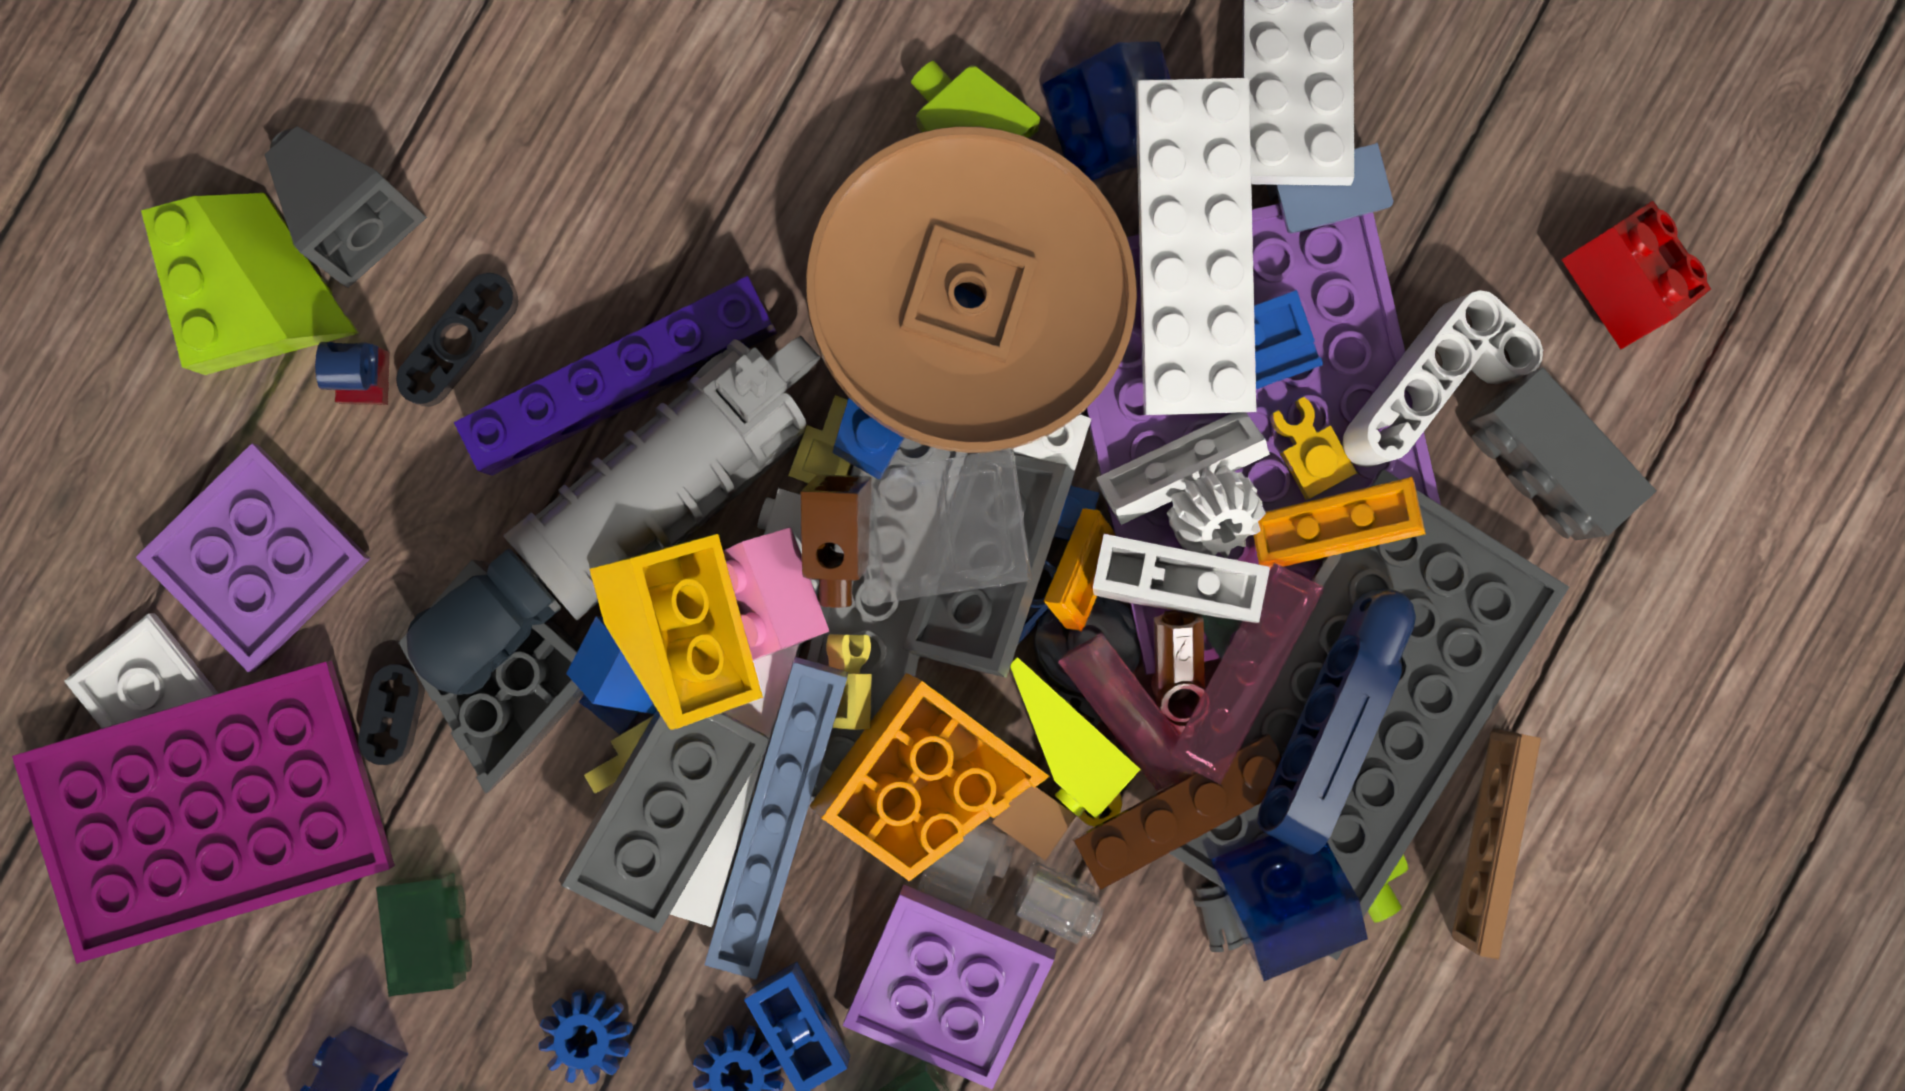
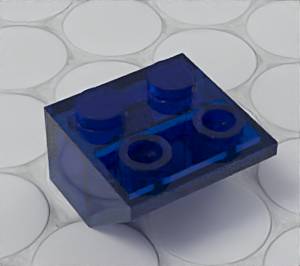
M1159 41L1118 42L1042 84L1064 158L1078 167L1091 181L1138 167L1136 83L1138 80H1171Z

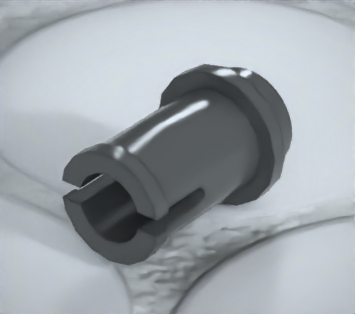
M1207 881L1196 886L1197 896L1193 898L1195 906L1201 907L1210 943V951L1224 952L1223 945L1225 940L1222 929L1225 932L1229 951L1242 946L1244 940L1240 934L1232 901L1236 896L1213 881Z

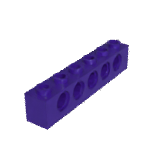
M746 276L455 421L454 424L477 471L493 476L695 375L713 357L727 350V345L734 339L749 348L777 334V331L749 277Z

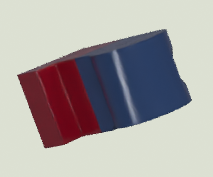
M320 342L315 359L318 387L321 390H335V402L338 404L388 405L390 352L367 342Z

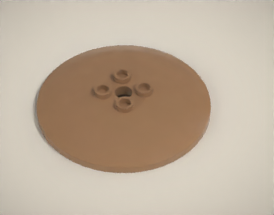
M984 127L935 129L897 141L877 152L861 164L833 195L818 223L809 252L806 273V302L809 322L816 345L832 376L848 397L882 426L902 437L941 450L963 453H987L1009 450L1047 437L1066 426L1087 409L1112 379L1127 349L1135 320L1137 289L1133 256L1122 225L1105 196L1078 167L1059 153L1029 138L1003 130ZM964 282L976 284L983 292L984 302L976 308L961 306L954 296L955 287Z

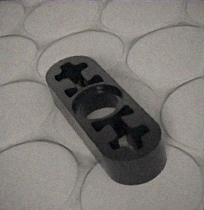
M483 273L473 278L400 366L396 377L400 394L406 400L425 407L434 406L442 402L515 314L519 301L514 286L505 278L495 273ZM501 286L503 289L498 296L504 303L498 310L489 306L480 315L479 319L488 324L482 331L475 322L462 314L468 308L470 312L477 315L485 304V300L480 296L482 291L488 288L494 292ZM457 325L466 326L472 335L471 346L460 355L448 353L444 346L446 332ZM432 350L441 359L454 364L449 372L440 365L430 377L432 383L435 384L434 389L430 393L422 389L417 393L414 392L418 385L416 380L412 378L415 372L419 370L423 373H428L437 363V361L428 357Z

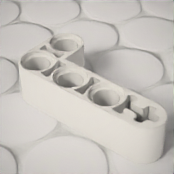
M1479 290L1445 303L1434 314L1347 427L1343 435L1345 454L1354 464L1367 468L1402 458L1409 452L1470 370L1480 379L1490 384H1500L1525 376L1539 368L1542 361L1543 349L1540 340L1528 326L1490 292ZM1466 312L1471 317L1473 323L1472 328L1467 323ZM1504 348L1509 353L1510 364L1505 358ZM1435 350L1440 354L1442 358V368L1438 365L1436 361ZM1404 390H1407L1411 395L1413 401L1412 409L1405 401ZM1386 426H1390L1389 428L1381 430L1380 433L1377 430Z

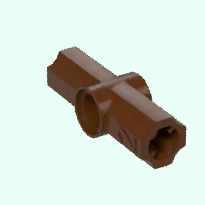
M1169 610L1164 611L1160 616L1153 617L1155 674L1152 677L1151 688L1156 700L1157 768L1160 774L1173 776L1176 779H1184L1206 746L1205 717L1208 714L1210 703L1205 691L1204 620L1201 614ZM1190 689L1188 695L1182 699H1169L1178 690Z

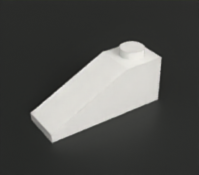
M1104 534L1093 583L1094 596L1149 607L1259 623L1270 567Z

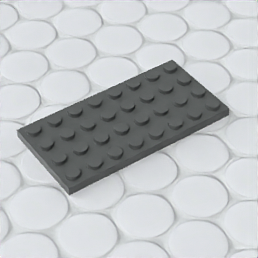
M1382 469L1377 473L1369 487L1400 479ZM1418 490L1416 492L1426 534L1324 557L1187 775L1189 776L1265 734L1271 736L1279 753L1283 756L1333 644L1338 640L1354 603L1363 594L1375 589H1393L1402 592L1413 603L1416 620L1413 632L1400 659L1402 664L1400 680L1327 843L1320 851L1314 854H1305L1259 829L1257 823L1260 803L1169 853L1336 961L1569 589V586ZM1372 601L1365 605L1364 611L1369 608Z

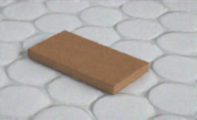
M1493 729L1490 733L1452 931L1453 940L1479 956L1497 960L1500 957L1541 742L1539 737Z

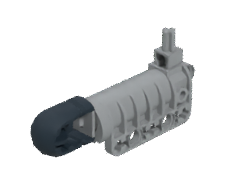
M802 336L792 340L768 361L755 347L750 351L740 341L736 339L731 341L727 345V350L713 357L695 376L687 381L688 389L668 406L661 403L655 408L656 416L634 433L631 430L623 435L624 442L606 458L600 460L596 457L590 462L592 469L570 488L566 485L558 489L560 494L558 498L536 516L530 512L503 535L526 562L525 565L511 549H507L489 564L486 575L472 577L450 591L433 607L416 615L409 625L406 638L408 656L419 676L436 689L456 695L471 694L477 691L488 681L491 672L505 662L529 637L532 625L544 624L561 609V606L548 592L549 590L571 615L578 620L598 603L590 568L683 543L801 441L805 432V418L792 397L784 392L803 377L818 362L820 356Z

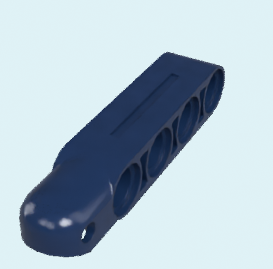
M1375 589L1363 594L1354 603L1338 640L1333 644L1260 805L1257 818L1259 829L1305 854H1314L1320 851L1329 840L1402 673L1400 659L1413 632L1416 620L1413 603L1402 592L1393 589ZM1372 601L1369 608L1364 611L1365 605Z

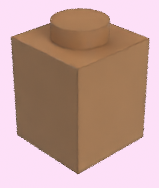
M1031 786L1008 803L1010 806L995 818L991 817V823L1046 861L1076 818V815L1062 802L1039 786L1035 788Z

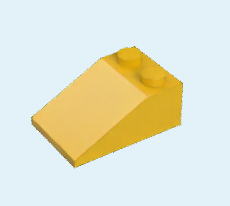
M718 534L675 544L589 569L606 628L670 730L681 728L763 698Z

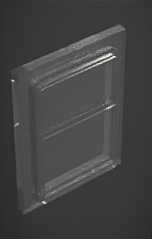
M1014 448L888 469L880 480L872 476L868 566L863 573L867 605L1032 581ZM866 473V474L855 475V476H871V475L868 474V473Z

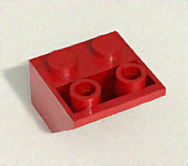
M1654 201L1649 202L1561 259L1620 350L1675 319L1711 290L1707 283V273L1698 258L1688 254L1677 237L1678 231L1675 222L1667 212L1659 210Z

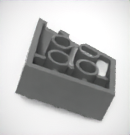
M471 560L430 608L450 591L472 577L486 575L489 563ZM551 618L544 624L532 625L529 637L505 662L491 672L490 678L482 688L471 694L456 695L436 689L419 676L408 656L406 635L399 642L432 701L436 702L452 730L450 733L459 749L464 750L478 775L476 778L485 794L489 793L541 743L584 694L566 674L581 644Z

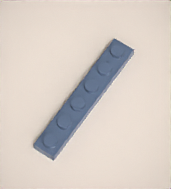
M798 657L794 658L709 946L705 966L757 980L847 681V671Z

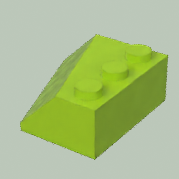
M267 194L192 196L141 210L182 368L208 375L318 345L320 342H329L359 333L333 298V293L323 278L318 275L308 258L301 254L294 246L286 222Z

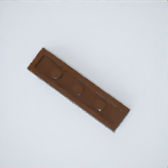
M1265 734L1073 838L1100 890L1106 888L1262 803L1282 758L1271 736Z

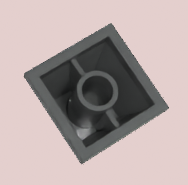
M298 126L277 134L270 144V150L264 154L294 246L301 254L347 288L354 284L427 218L379 172Z

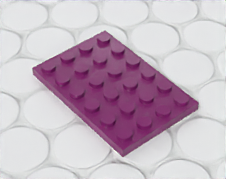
M332 660L12 756L76 964L383 872L395 866Z

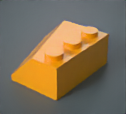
M906 673L871 720L870 729L863 731L809 806L827 823L910 881L963 842V837L990 816L995 818L1010 806L1008 804L1010 801L1029 787L1035 788L1050 776L922 680Z

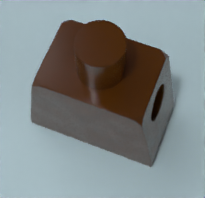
M817 474L801 491L802 575L807 579H819L820 606L829 608L851 606L852 581L859 580L868 566L872 476ZM829 542L840 546L843 553L834 551Z

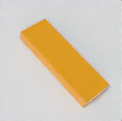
M1412 477L1266 511V514L1258 521L1261 531L1253 536L1259 565L1268 566L1271 570L1426 534L1415 482Z

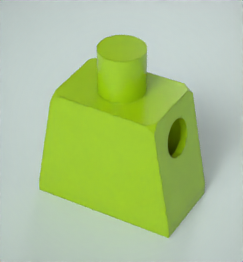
M933 60L921 68L911 80V84L929 102L916 115L917 127L921 133L950 127H984L1031 138L1039 129L1040 117L976 66H969L952 81Z

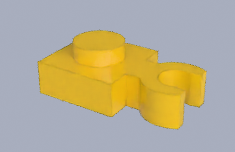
M1302 397L1295 401L1296 407L1301 413V420L1298 425L1288 424L1279 410L1270 415V421L1274 430L1284 437H1289L1293 444L1292 447L1280 454L1305 500H1308L1355 475L1357 472L1345 454L1344 448L1331 425L1318 433L1313 427L1315 419L1314 408L1308 399Z

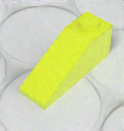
M1016 657L1012 661L1010 669L1054 781L1061 786L1055 796L1076 816L1080 817L1087 810L1092 816L1097 818L1141 769Z

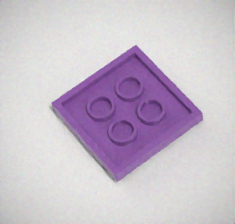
M253 443L136 556L149 572L247 672H256L371 559L259 445Z
M903 884L842 1026L993 1090L1054 962L1056 949Z

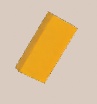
M1082 509L1044 599L1045 604L1066 629L1082 631L1085 627L1097 598L1093 593V583L1103 535L1115 536L1114 530L1099 510Z

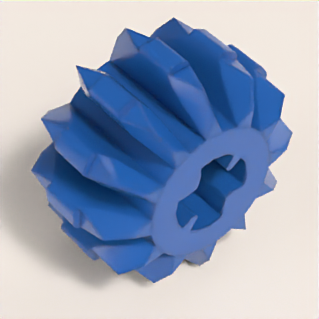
M578 989L572 993L571 1004L559 998L552 1004L556 1017L546 1016L540 1023V1027L545 1032L551 1034V1036L539 1042V1050L556 1052V1055L547 1064L549 1070L554 1071L558 1069L562 1063L568 1066L565 1074L567 1083H573L580 1074L581 1069H583L587 1082L595 1084L600 1078V1069L609 1075H613L620 1067L616 1057H626L630 1053L631 1045L620 1039V1037L630 1034L633 1030L632 1023L627 1021L616 1023L615 1018L623 1011L624 1006L618 1002L609 1010L603 1008L606 1000V993L599 990L592 998L590 1004L583 989ZM583 1025L588 1027L586 1034L593 1030L597 1037L590 1047L584 1046L585 1039L579 1043L575 1036Z
M733 1025L725 1027L723 1031L724 1043L712 1035L709 1036L704 1042V1046L710 1055L698 1054L693 1063L698 1070L705 1072L693 1081V1086L696 1090L781 1091L785 1079L773 1073L781 1069L782 1066L776 1055L766 1056L772 1049L767 1039L765 1038L760 1045L753 1042L756 1036V1027L748 1026L743 1040H739ZM734 1062L739 1063L741 1070H751L745 1083H740L737 1075H728Z

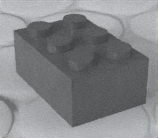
M1543 367L1514 379L1467 422L1475 431L1472 439L1478 448L1491 459L1499 457L1512 472L1508 475V478L1514 487L1529 499L1535 497L1548 511L1545 518L1549 525L1566 539L1570 536L1574 540L1609 536L1657 491Z

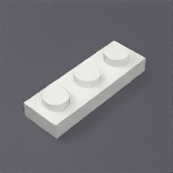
M1246 412L1231 413L1115 468L1096 479L1104 498L1122 525L1171 502L1172 494L1186 489L1185 479L1195 481L1201 477L1205 468L1215 474L1221 467L1226 465L1234 472L1270 454L1265 438Z

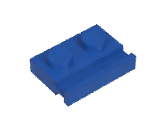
M1297 290L1254 306L1256 389L1324 365L1317 353L1314 344L1315 339Z

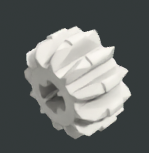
M1226 465L1221 467L1215 474L1205 468L1201 477L1195 481L1185 479L1186 489L1184 491L1171 495L1173 507L1167 512L1169 524L1180 545L1188 551L1213 556L1219 552L1227 558L1231 549L1236 546L1246 547L1245 539L1261 531L1258 521L1266 513L1262 507V501L1257 495V489L1248 477L1245 478L1242 472H1233Z

